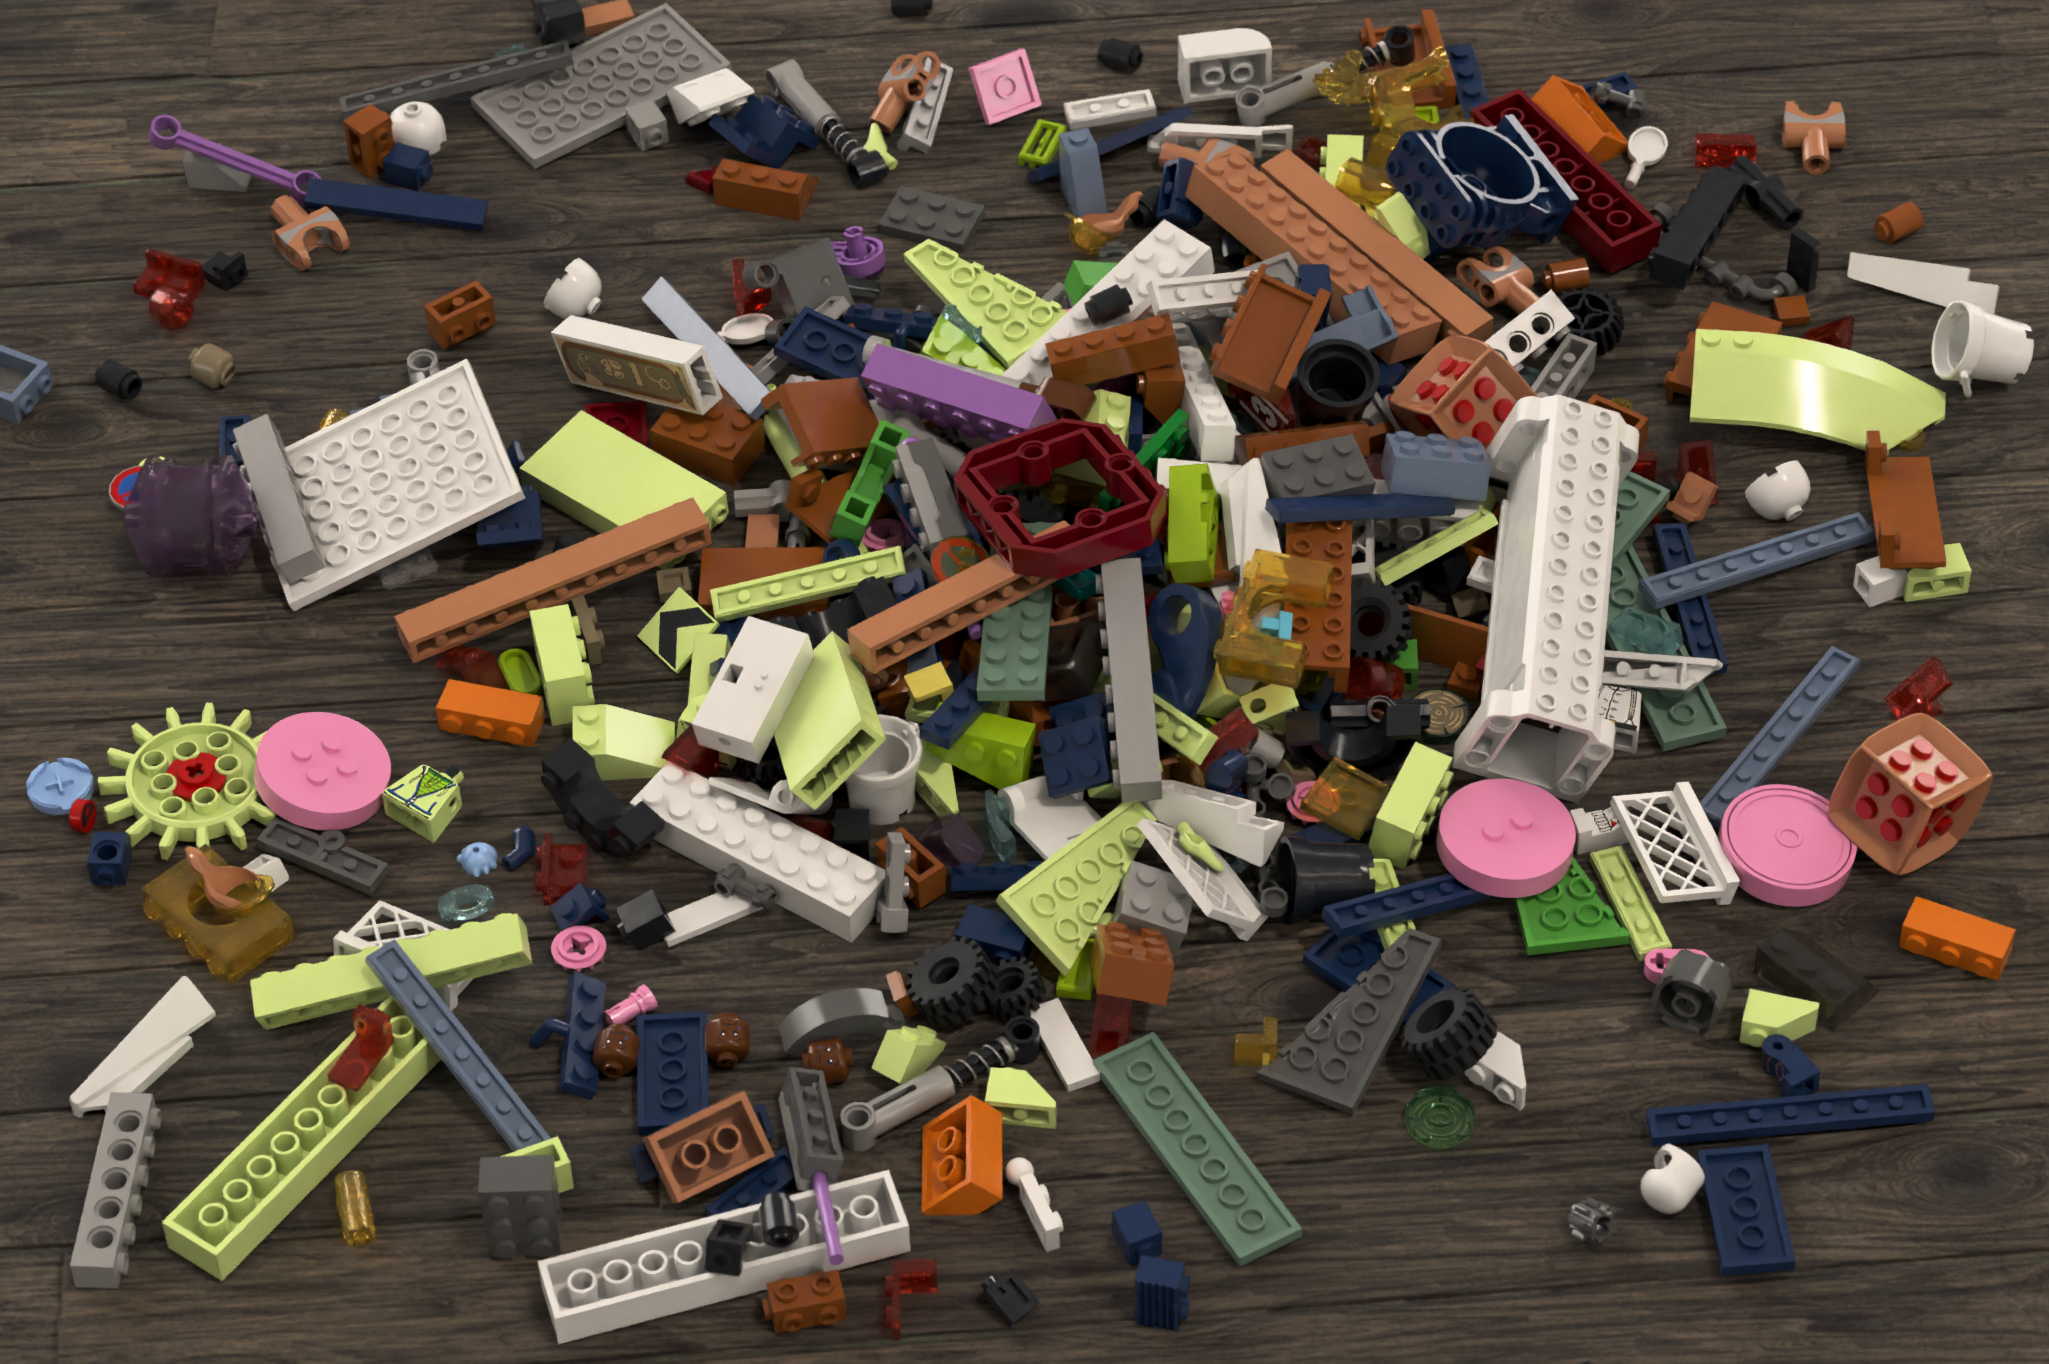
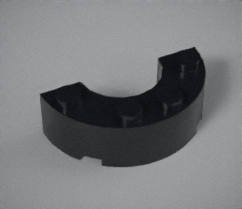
M530 0L535 18L532 19V24L536 36L539 35L541 46L568 40L569 47L585 43V40L582 39L586 38L584 14L577 0Z
M871 576L860 581L857 584L858 587L854 588L847 598L835 600L824 611L818 613L817 611H810L800 617L791 615L786 618L785 615H781L768 622L808 634L813 650L832 631L849 645L847 629L896 605V602L884 576L877 579L875 576Z
M1420 704L1387 706L1384 717L1378 723L1369 728L1359 730L1341 729L1331 725L1322 717L1320 710L1286 712V745L1290 755L1301 767L1309 766L1317 770V776L1333 781L1367 782L1392 775L1399 771V765L1405 762L1414 743L1421 742Z
M572 738L568 739L542 760L543 775L541 776V782L549 790L557 806L564 814V823L570 830L578 831L595 852L603 851L613 857L628 858L664 829L666 821L643 801L632 807L617 799L601 780L595 766V759Z

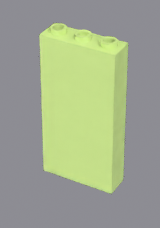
M582 410L519 468L523 486H532L533 491H539L541 500L600 534L692 497L709 522L710 531L717 524L722 523L729 513L725 491ZM686 554L660 564L657 567L662 570L672 569L676 564L683 561Z
M833 631L813 650L815 656L774 733L790 791L814 810L886 740L861 665L850 655L849 645Z

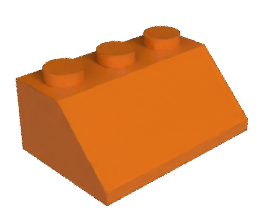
M1553 75L1531 98L1599 165L1627 152V139L1582 86Z
M970 1095L923 1126V1214L927 1216L978 1215L1002 1200V1112Z

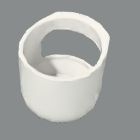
M1665 1144L1654 1157L1656 1169L1648 1170L1641 1180V1193L1644 1200L1655 1210L1661 1213L1673 1214L1682 1211L1704 1183L1705 1175L1699 1164L1689 1154L1671 1144ZM1664 1155H1670L1672 1157V1160L1667 1166L1664 1160Z

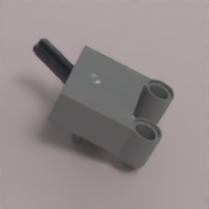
M829 237L813 240L769 260L749 263L742 272L743 282L748 288L757 290L774 286L786 318L772 320L765 327V339L772 346H775L781 338V326L783 325L787 330L805 306L816 310L830 296H844L850 305H855L852 296L877 299L879 293H881L878 281L843 275ZM759 268L764 272L763 282L759 281L757 277V270Z

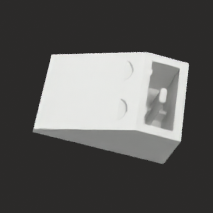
M728 68L674 86L666 92L678 124L688 121L689 126H693L713 117L714 114L720 116L747 103L746 97L753 94L754 90Z

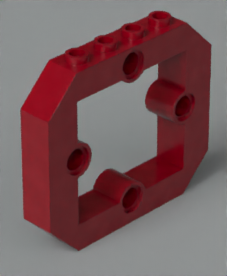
M1061 418L971 450L954 477L958 507L1010 570L1016 574L1059 580L1144 549L1154 544L1167 518L1166 503L1169 502V496L1164 485L1157 483L1151 471L1141 465L1136 454L1126 448L1118 434L1115 435L1106 424ZM1086 459L1106 482L1108 494L1112 497L1120 498L1125 506L1108 512L1098 508L1083 509L1075 515V524L1034 538L1021 523L1018 499L1010 495H998L995 490L1020 481L1030 486L1045 484L1051 479V470Z

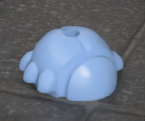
M472 843L463 848L462 854L457 856V862L461 863L463 870H466V873L474 877H479L482 874L486 875L491 869L497 868V851L487 843Z

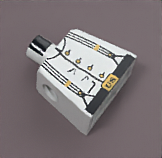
M1602 683L1599 689L1597 711L1602 718L1610 720L1615 724L1614 749L1636 754L1640 725L1641 693L1631 690V687L1612 686Z

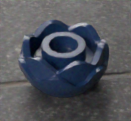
M837 539L829 543L825 548L822 562L839 560L840 556H842L841 559L860 555V551L851 540Z

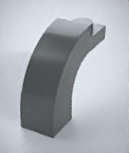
M850 988L822 994L803 1003L793 1010L778 1027L785 1053L802 1057V1052H807V1045L812 1041L831 1037L841 1038L858 1033L872 1034L884 1038L887 1030L902 1029V1026H906L902 1010L899 1007L885 1003L882 991L867 988Z

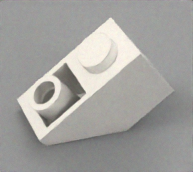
M1497 1031V1036L1493 1039L1494 1043L1487 1050V1053L1474 1066L1467 1069L1464 1075L1468 1076L1474 1084L1481 1085L1495 1094L1503 1103L1510 1104L1521 1111L1525 1107L1526 1079L1521 1048L1519 1044Z

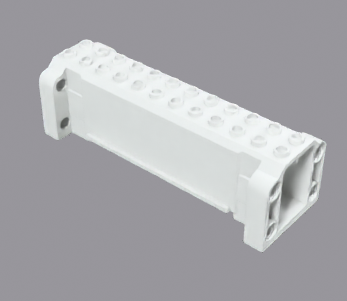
M1559 394L1544 398L1534 396L1523 397L1516 402L1486 449L1491 462L1490 477L1508 482L1507 500L1503 499L1500 507L1481 705L1455 742L1452 767L1491 779L1505 778L1531 783L1557 798L1574 803L1580 802L1614 754L1615 724L1610 720L1602 718L1597 709L1599 689L1602 686L1618 488L1637 462L1640 437L1639 431L1635 427L1626 424L1618 412ZM1524 718H1532L1549 723V728H1553L1556 725L1562 727L1559 733H1555L1520 722Z

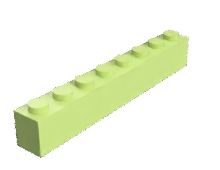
M503 913L495 916L492 920L480 923L475 921L462 924L460 928L448 931L435 930L424 937L416 939L403 938L396 941L433 988L532 964L527 928L517 913ZM367 947L362 949L360 953L348 956L334 955L329 957L327 961L316 964L302 963L295 966L294 969L284 972H266L260 978L250 980L256 1020L265 1030L385 1001L390 996V993L365 963L366 956L378 950L379 947Z

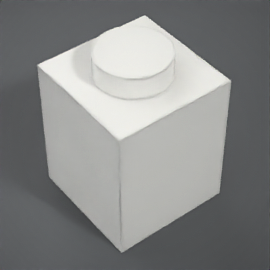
M1877 556L1856 564L1853 587L1867 605L1873 607L1904 595L1907 570L1906 568L1899 570L1880 568L1879 557Z

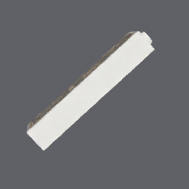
M570 315L551 332L570 383L699 415H704L723 398L704 346Z

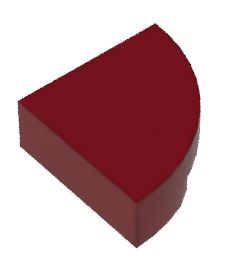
M712 167V170L698 172L697 169L685 176L686 184L711 194L714 191L713 176L718 167Z

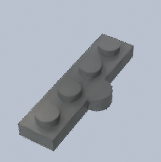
M274 817L256 839L258 848L369 895L375 892L390 873L388 863L346 847L345 836L338 830H328L318 835Z

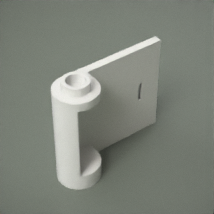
M1045 775L1000 789L997 794L998 806L1003 817L1045 861L1102 819L1083 799L1084 791L1057 799L1050 798Z
M709 777L708 780L710 785L784 814L821 815L828 811L833 800L831 794L814 810L790 791L787 780L776 783L772 791L738 778Z

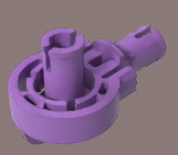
M859 226L849 227L843 233L846 239L845 242H831L844 276L869 279L872 276H878L883 273L886 255L883 243L874 237H864L863 229Z

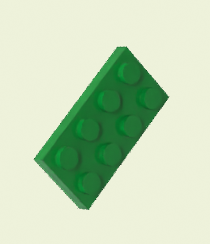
M1180 408L1136 454L1138 461L1144 468L1147 467L1151 471L1153 478L1155 477L1158 458L1181 460L1188 449L1186 441L1190 432L1188 429L1189 414ZM1106 488L1099 494L1098 509L1108 512L1125 506L1120 498L1110 496Z

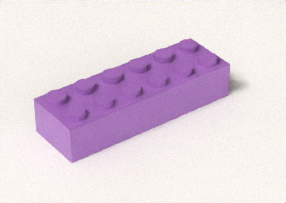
M878 343L861 374L862 379L868 386V391L874 395L880 407L890 412H893L895 409L911 412L921 420L922 418L931 420L933 424L942 429L952 427L970 438L980 436L986 438L990 443L1057 420L1044 396Z

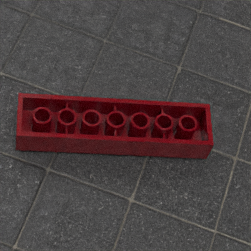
M1520 88L1471 109L1470 123L1485 127L1498 126L1504 115L1513 114L1579 198V201L1561 227L1609 274L1648 257L1652 248L1658 247L1662 224Z

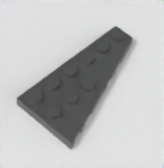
M1408 928L1380 955L1381 959L1367 972L1364 970L1355 979L1356 983L1345 993L1341 992L1304 1027L1305 1031L1293 1043H1287L1279 1051V1056L1268 1066L1265 1064L1257 1072L1258 1079L1354 1115L1442 947L1441 939Z

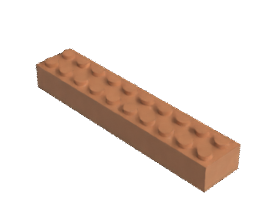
M1235 153L1193 166L1185 196L1261 260L1264 261L1289 251L1298 266L1301 264H1326L1329 266L1332 297L1328 314L1337 323L1349 318L1341 298L1364 289L1371 284L1380 304L1390 317L1399 335L1397 341L1372 351L1385 363L1391 365L1429 352L1433 348L1442 320L1432 313L1428 307L1410 295L1407 290L1394 282L1388 274L1372 264L1366 256L1350 246L1345 239L1339 237L1328 228L1324 222L1317 219L1306 207L1290 197L1284 189L1279 188L1263 172L1257 170L1245 157Z

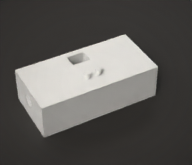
M748 616L692 722L698 744L759 764L815 656L809 635Z

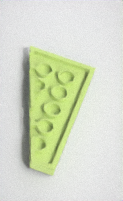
M930 239L903 253L904 260L909 267L1007 369L1067 313V311L1062 309V305L1054 301L1049 303L1037 297L1036 292L998 273L993 275L985 271L984 266L976 262L971 264L959 258L958 253Z
M1140 801L1123 802L1001 893L995 901L1064 976L1072 968L1093 928L1118 888L1131 861L1146 839L1137 824L1142 818L1155 822L1157 820Z

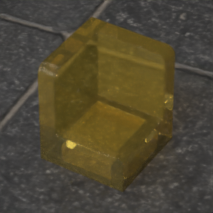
M1264 1017L1263 1034L1237 1033L1235 1035L1234 1065L1264 1066L1266 1064L1268 1066L1276 1059L1278 1017Z

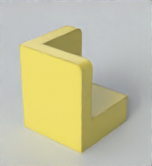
M941 662L904 676L908 695L915 702H920L938 695L941 702H944L954 691L953 685Z

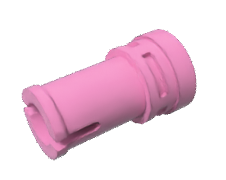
M643 984L634 993L631 992L627 999L609 1010H605L603 1014L609 1025L626 1024L637 1017V1015H645L646 1012L649 1013L657 1009V1001L650 989Z

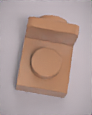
M1687 472L1674 500L1668 501L1665 508L1672 511V517L1680 522L1689 524L1690 521H1702L1718 486L1693 472Z

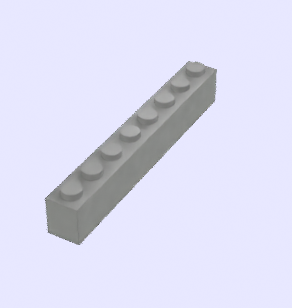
M1141 558L1115 559L1102 563L1101 574H1095L1096 593L1103 594L1104 601H1098L1099 621H1106V629H1100L1101 649L1108 648L1109 656L1102 657L1104 677L1111 676V684L1105 685L1106 705L1113 704L1114 712L1107 713L1109 733L1116 732V740L1110 741L1111 761H1118L1119 769H1112L1114 790L1121 789L1122 802L1162 799V780Z

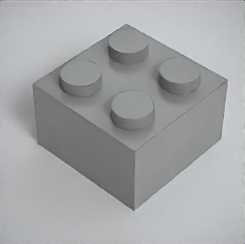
M1132 860L1120 883L1112 922L1125 924L1130 930L1141 931L1142 928H1152L1160 931L1161 935L1166 936L1171 955L1174 957L1187 933L1193 898L1175 874Z

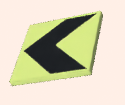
M678 587L637 636L678 674L692 658L694 633L712 634L720 624L681 587Z

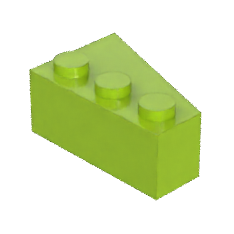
M942 313L919 353L1000 376L1006 371L1000 363Z
M1208 463L1169 466L1168 551L1164 553V564L1166 571H1171L1174 583L1177 584L1214 580L1221 504Z
M939 702V704H938L936 710L940 707V705H941L943 702ZM983 712L949 750L927 742L926 751L999 789H1003L1031 779L1036 724Z

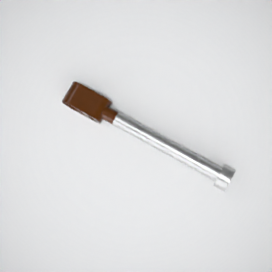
M874 335L868 338L863 349L862 360L865 366L878 343L1044 396L1057 420L1066 418L1085 421L1097 400L1094 392L1083 385L1053 377H1045L1040 385L1037 386L891 347L889 339Z

